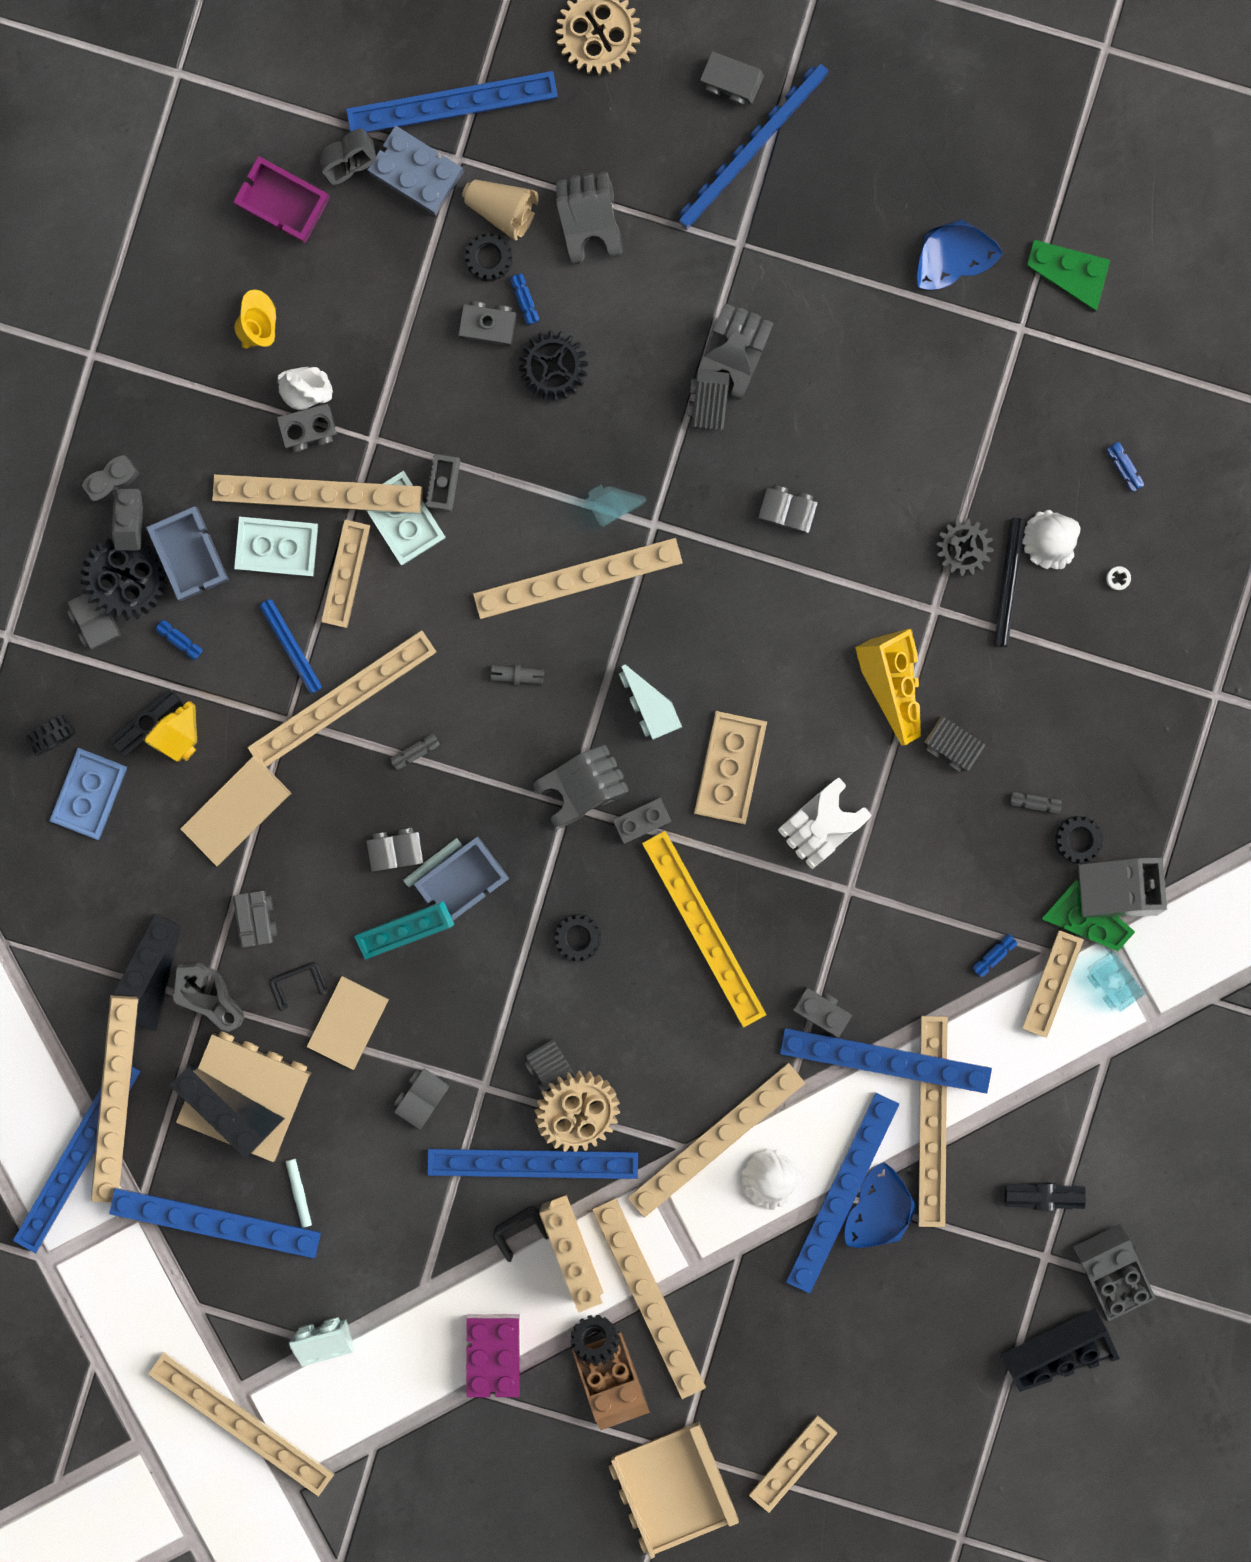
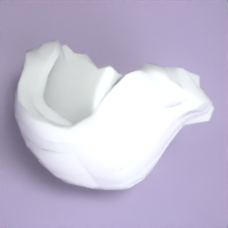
M317 367L290 369L278 375L279 393L286 404L293 409L306 410L317 403H325L332 399L333 390L327 374L320 371Z
M1051 510L1037 512L1034 517L1029 519L1028 525L1024 530L1025 536L1022 540V544L1025 545L1024 552L1030 554L1032 563L1040 565L1045 569L1050 567L1053 569H1063L1066 563H1071L1074 557L1073 550L1077 545V538L1081 529L1079 523L1072 518L1059 513H1053Z
M765 1149L754 1154L753 1158L747 1162V1167L742 1171L744 1177L741 1183L746 1186L745 1195L752 1199L757 1206L762 1205L766 1209L775 1210L777 1206L780 1208L787 1203L789 1195L792 1194L801 1180V1173L779 1150Z

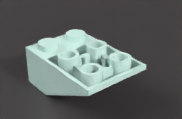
M623 665V672L619 673L624 687H630L634 696L629 699L635 713L641 711L644 718L640 725L645 736L651 735L653 740L682 728L672 702L628 666Z
M339 1317L327 1319L319 1327H314V1324L299 1327V1330L296 1331L289 1343L302 1367L347 1355L354 1351L347 1320L340 1321Z

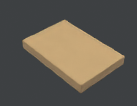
M342 976L307 1047L354 1070L389 999Z

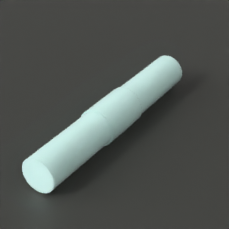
M455 838L403 879V881L410 888L463 845Z
M296 1159L287 1160L285 1162L301 1227L311 1226L312 1223Z

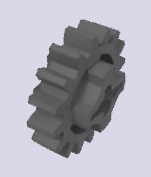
M958 519L955 521V528L948 524L946 526L948 533L941 532L939 534L944 540L943 542L936 543L937 547L942 548L937 557L945 558L941 564L942 566L951 565L950 573L959 569L960 576L964 575L965 570H968L970 575H974L975 567L980 571L984 569L982 561L990 562L991 559L986 554L993 552L994 549L988 547L987 544L993 541V539L985 538L984 535L988 532V529L980 531L978 529L980 526L979 522L971 526L970 519H966L964 525H961ZM960 530H969L966 536L960 538L953 535ZM977 536L981 540L982 551L976 546L975 539ZM971 537L968 545L971 552L967 551L959 558L961 547L958 544H963ZM948 544L949 546L953 547L955 556L953 557V560L948 554ZM969 557L977 560L970 565H961L963 560Z

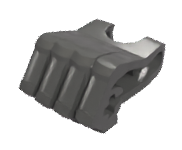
M608 172L597 173V178H595L594 173H586L583 175V181L580 175L571 176L569 179L570 183H568L567 179L556 181L557 207L571 262L573 264H580L584 260V246L591 236H599L603 239L611 256H621L623 251L622 240L612 208L614 192Z
M724 304L698 370L717 372L725 369L729 371L734 382L731 394L734 398L740 400L749 385L773 323L768 320H763L760 323L761 316L751 313L748 318L746 317L748 314L747 310L738 308L737 312H733V306Z
M605 745L577 755L533 783L536 793L546 794L555 790L563 795L564 804L562 809L551 817V824L554 829L566 827L581 819L586 812L594 807L610 805L629 792L624 782L619 783L624 778L623 774L619 769L613 771L617 767V763L613 757L607 758L610 753Z
M201 962L177 965L174 992L172 994L173 1001L176 1004L206 1015L221 1030L229 1032L241 1026L245 1018L244 1012L229 996L221 974ZM208 976L212 977L215 981L217 996L199 992L202 990V987L207 985ZM191 977L197 978L195 985L190 984ZM227 1011L233 1014V1023L225 1019L224 1016Z

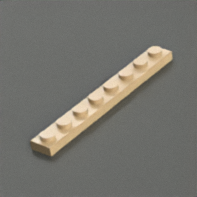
M214 474L212 501L421 513L423 487Z
M676 538L488 589L473 595L480 619H484L683 563Z
M421 630L253 743L248 749L266 767L437 653V651Z
M110 996L91 1188L92 1202L112 1203L115 1187H120L138 1005L137 997Z
M921 1016L920 1054L947 1059L948 1016ZM920 1081L918 1226L945 1227L947 1086Z
M788 1062L629 1195L628 1199L644 1218L801 1088L805 1084L804 1080Z
M617 1198L594 1207L592 1210L681 1398L684 1399L705 1389L706 1386Z
M163 1352L148 1373L152 1378L318 1497L334 1476L332 1471L166 1352Z

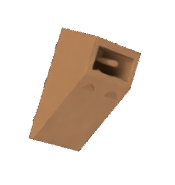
M621 1332L618 1333L620 1345L617 1346L618 1352L613 1354L614 1358L612 1360L607 1359V1363L604 1365L602 1362L599 1363V1366H594L593 1363H590V1365L585 1364L572 1350L595 1421L600 1430L650 1413ZM606 1338L585 1346L588 1349H597L604 1344Z

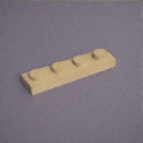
M344 520L322 623L348 628L371 528L370 525Z
M1058 930L1022 1029L1046 1038L1048 1037L1084 939Z
M816 1415L749 1493V1496L769 1513L836 1436L837 1431Z

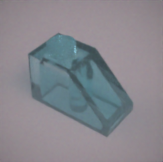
M602 485L588 492L590 497L586 499L601 528L647 503L645 496L609 486L603 489Z

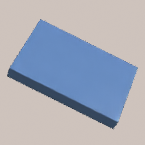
M77 748L49 821L99 840L126 773L127 766Z

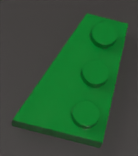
M1034 240L1027 267L1051 283L1056 284L1068 292L1069 295L1075 299L1077 298L1096 312L1110 260Z
M1076 879L1041 918L1115 951H1119L1135 933L1119 917H1082L1079 881Z

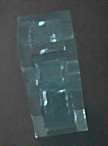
M1111 950L1087 968L1090 973L1087 979L1095 989L1099 987L1105 994L1102 999L1111 1011L1115 1008L1118 1012H1122L1146 994L1115 951ZM1111 976L1115 979H1120L1117 982L1119 986L1117 989L1108 987L1111 983L1109 980Z

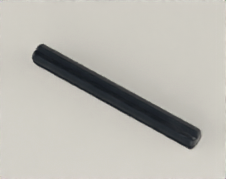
M1012 518L1010 524L994 645L997 647L1005 648L1009 642L1025 520L1022 518Z

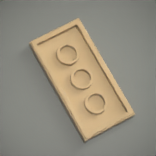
M719 711L715 712L694 814L746 824L767 725L766 721Z
M253 756L181 830L216 866H219L291 792L256 756Z

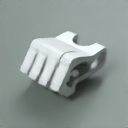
M837 778L778 829L782 836L786 837L789 835L790 838L786 842L792 849L796 846L799 847L795 851L798 857L804 859L806 856L808 857L806 863L812 869L834 852L838 845L872 816L866 808H862L856 813L842 812L840 810L839 794L846 787L840 778Z

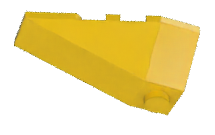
M911 629L876 637L855 647L862 674L900 744L907 745L921 737L920 705L915 701V687H919V680L914 678V663H918Z
M190 701L185 703L183 708H178L174 714L171 713L162 719L144 740L177 762H180L182 759L187 761L196 751L193 747L197 743L195 705Z

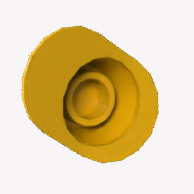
M250 290L243 296L241 312L235 321V333L244 349L255 346H270L275 339V307L271 299L259 290Z

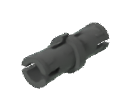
M492 664L491 672L502 673V675L492 674V682H514V685L528 683L543 686L544 678L533 677V675L544 676L543 668H521V665L508 667Z

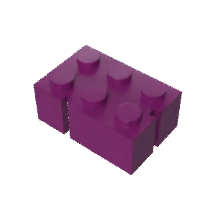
M258 156L247 176L250 182L254 183L251 187L250 184L244 182L233 203L236 207L278 230L283 226L282 230L285 234L306 244L330 200L329 195Z
M468 1314L466 1318V1342L472 1343H468L466 1347V1397H490L491 1392H495V1397H519L520 1314Z

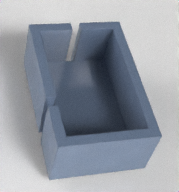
M395 126L383 145L385 153L380 150L376 160L368 168L369 175L437 216L464 173L463 168L443 155L438 159L439 154L437 151Z
M194 506L147 527L179 601L202 593V586L209 590L229 581L210 535L207 533L203 534L207 528L197 507Z
M476 837L414 885L427 903L433 899L436 903L444 901L452 920H455L487 896L484 893L486 889L491 893L507 881L509 877L481 839Z

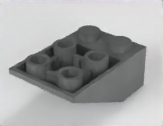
M1136 858L1078 865L1082 917L1158 916L1167 910L1163 858Z
M1121 1224L1073 1246L1108 1321L1156 1299L1130 1239Z

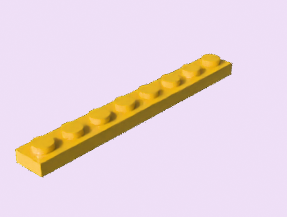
M666 831L643 842V846L743 1028L766 1016L764 1009Z

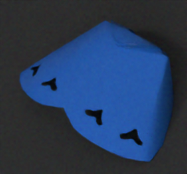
M964 220L954 221L933 228L923 237L917 272L918 287L927 290L940 289L953 284L961 275L974 276L980 274L998 262L1003 252L997 242ZM988 251H995V254H991L990 259H987ZM972 260L979 263V265L974 264L972 267H969ZM942 272L950 274L947 277L944 276L942 280L940 279L942 276ZM925 276H927L931 280V282H928L927 280L923 282L922 280L925 278Z
M885 1162L874 1167L861 1186L860 1203L851 1210L846 1221L845 1242L847 1246L864 1248L899 1242L914 1216L915 1202L894 1169ZM883 1169H885V1177H878L877 1175L881 1174ZM873 1184V1187L876 1191L869 1195L868 1193L871 1190V1185ZM861 1214L863 1221L855 1223L858 1220V1215ZM852 1232H854L855 1235L858 1237L857 1239H855L854 1242L852 1241V1239L854 1238Z

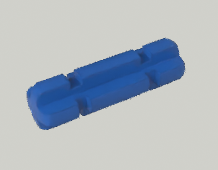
M523 274L512 276L510 282L513 289L515 288L516 290L514 293L521 311L524 312L523 317L526 324L531 325L538 322L539 316L537 311L534 310L535 306L529 289L525 287L526 281Z
M1117 442L1107 448V453L1110 458L1115 459L1113 463L1124 480L1127 479L1128 482L1126 484L1130 491H1136L1144 485V482L1140 475L1137 477L1135 474L1137 470L1128 455L1123 454L1125 450L1122 445Z
M162 620L157 625L156 632L163 637L166 636V640L182 652L185 651L186 655L192 660H196L201 655L202 648L195 643L192 644L189 638L176 628H171L172 625L167 621Z
M1006 935L1000 944L997 943L982 957V961L979 960L973 966V970L978 976H985L989 972L988 969L990 967L993 968L1007 955L1008 950L1011 951L1017 946V941L1011 935Z

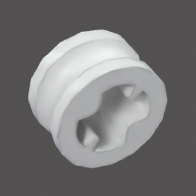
M1122 566L1112 568L1106 576L1108 586L1114 590L1125 589L1131 581L1130 572ZM1115 571L1118 574L1124 573L1126 577L1123 579L1125 583L1122 586L1120 583L1114 584L1112 582V578H1115L1112 574Z

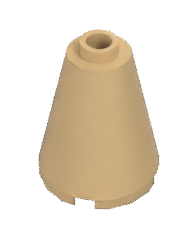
M476 179L471 183L468 182L462 193L466 205L514 240H518L517 236L522 237L526 233L535 215L531 211L532 205H538V193L532 189Z

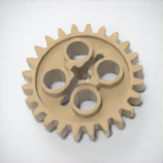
M568 0L567 5L570 10H561V14L565 19H557V24L562 26L563 29L556 30V35L563 36L562 39L557 41L558 46H566L561 52L562 55H571L568 63L571 64L577 61V70H580L584 65L587 66V74H590L592 69L596 68L598 75H601L602 68H606L607 72L611 74V66L613 65L620 70L621 60L629 63L630 59L627 53L636 54L632 44H640V40L634 37V35L641 33L640 28L634 27V25L640 22L639 18H631L635 13V8L626 9L629 1L625 0L620 3L619 0H576L577 3L574 4ZM606 8L610 11V16L605 20L598 19L596 17L597 10ZM586 12H590L598 29L604 28L603 37L611 47V52L606 50L598 34L593 36L594 27L586 17ZM581 21L586 23L588 28L584 33H577L573 30L574 24ZM612 31H621L624 38L620 42L611 41L609 35ZM597 44L602 50L598 55L591 56L586 51L588 46Z
M578 1071L576 1077L573 1078L570 1073H567V1080L563 1081L562 1078L557 1077L558 1084L556 1086L552 1083L548 1084L551 1089L550 1092H541L544 1100H537L539 1109L534 1111L537 1116L535 1122L539 1127L540 1134L544 1136L547 1143L552 1142L555 1149L561 1145L563 1151L566 1152L571 1146L573 1151L577 1152L578 1147L582 1145L586 1151L590 1142L596 1147V1139L606 1140L603 1133L605 1131L613 1132L610 1124L618 1123L614 1116L620 1114L617 1107L620 1104L616 1097L617 1094L613 1087L611 1088L607 1080L603 1081L600 1075L594 1078L592 1073L588 1072L583 1077L581 1071Z

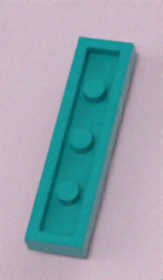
M444 901L359 932L354 937L366 960L448 929L454 925V922Z

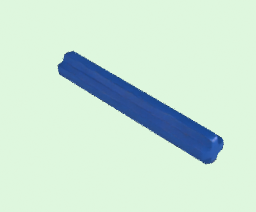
M271 599L264 601L260 604V609L310 694L317 692L322 688V685Z

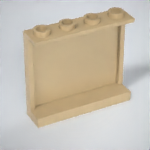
M222 1031L219 1032V1035L214 1033L211 1035L198 1068L285 1118L252 1152L254 1155L274 1162L311 1072L306 1071L307 1066L299 1062L293 1061L292 1064L282 1061L283 1056L272 1051H268V1054L257 1051L259 1046L244 1041L243 1045L233 1041L234 1036ZM186 1101L184 1102L176 1123L230 1144Z
M567 1194L542 1203L540 1215L577 1312L580 1313L603 1304L600 1295L604 1294Z
M699 1421L611 1457L612 1465H609L611 1475L614 1481L617 1479L620 1481L622 1489L618 1490L624 1505L629 1503L632 1511L631 1514H628L634 1529L639 1528L642 1535L638 1539L644 1553L649 1552L651 1559L661 1551L725 1525L730 1527L739 1523L738 1516Z

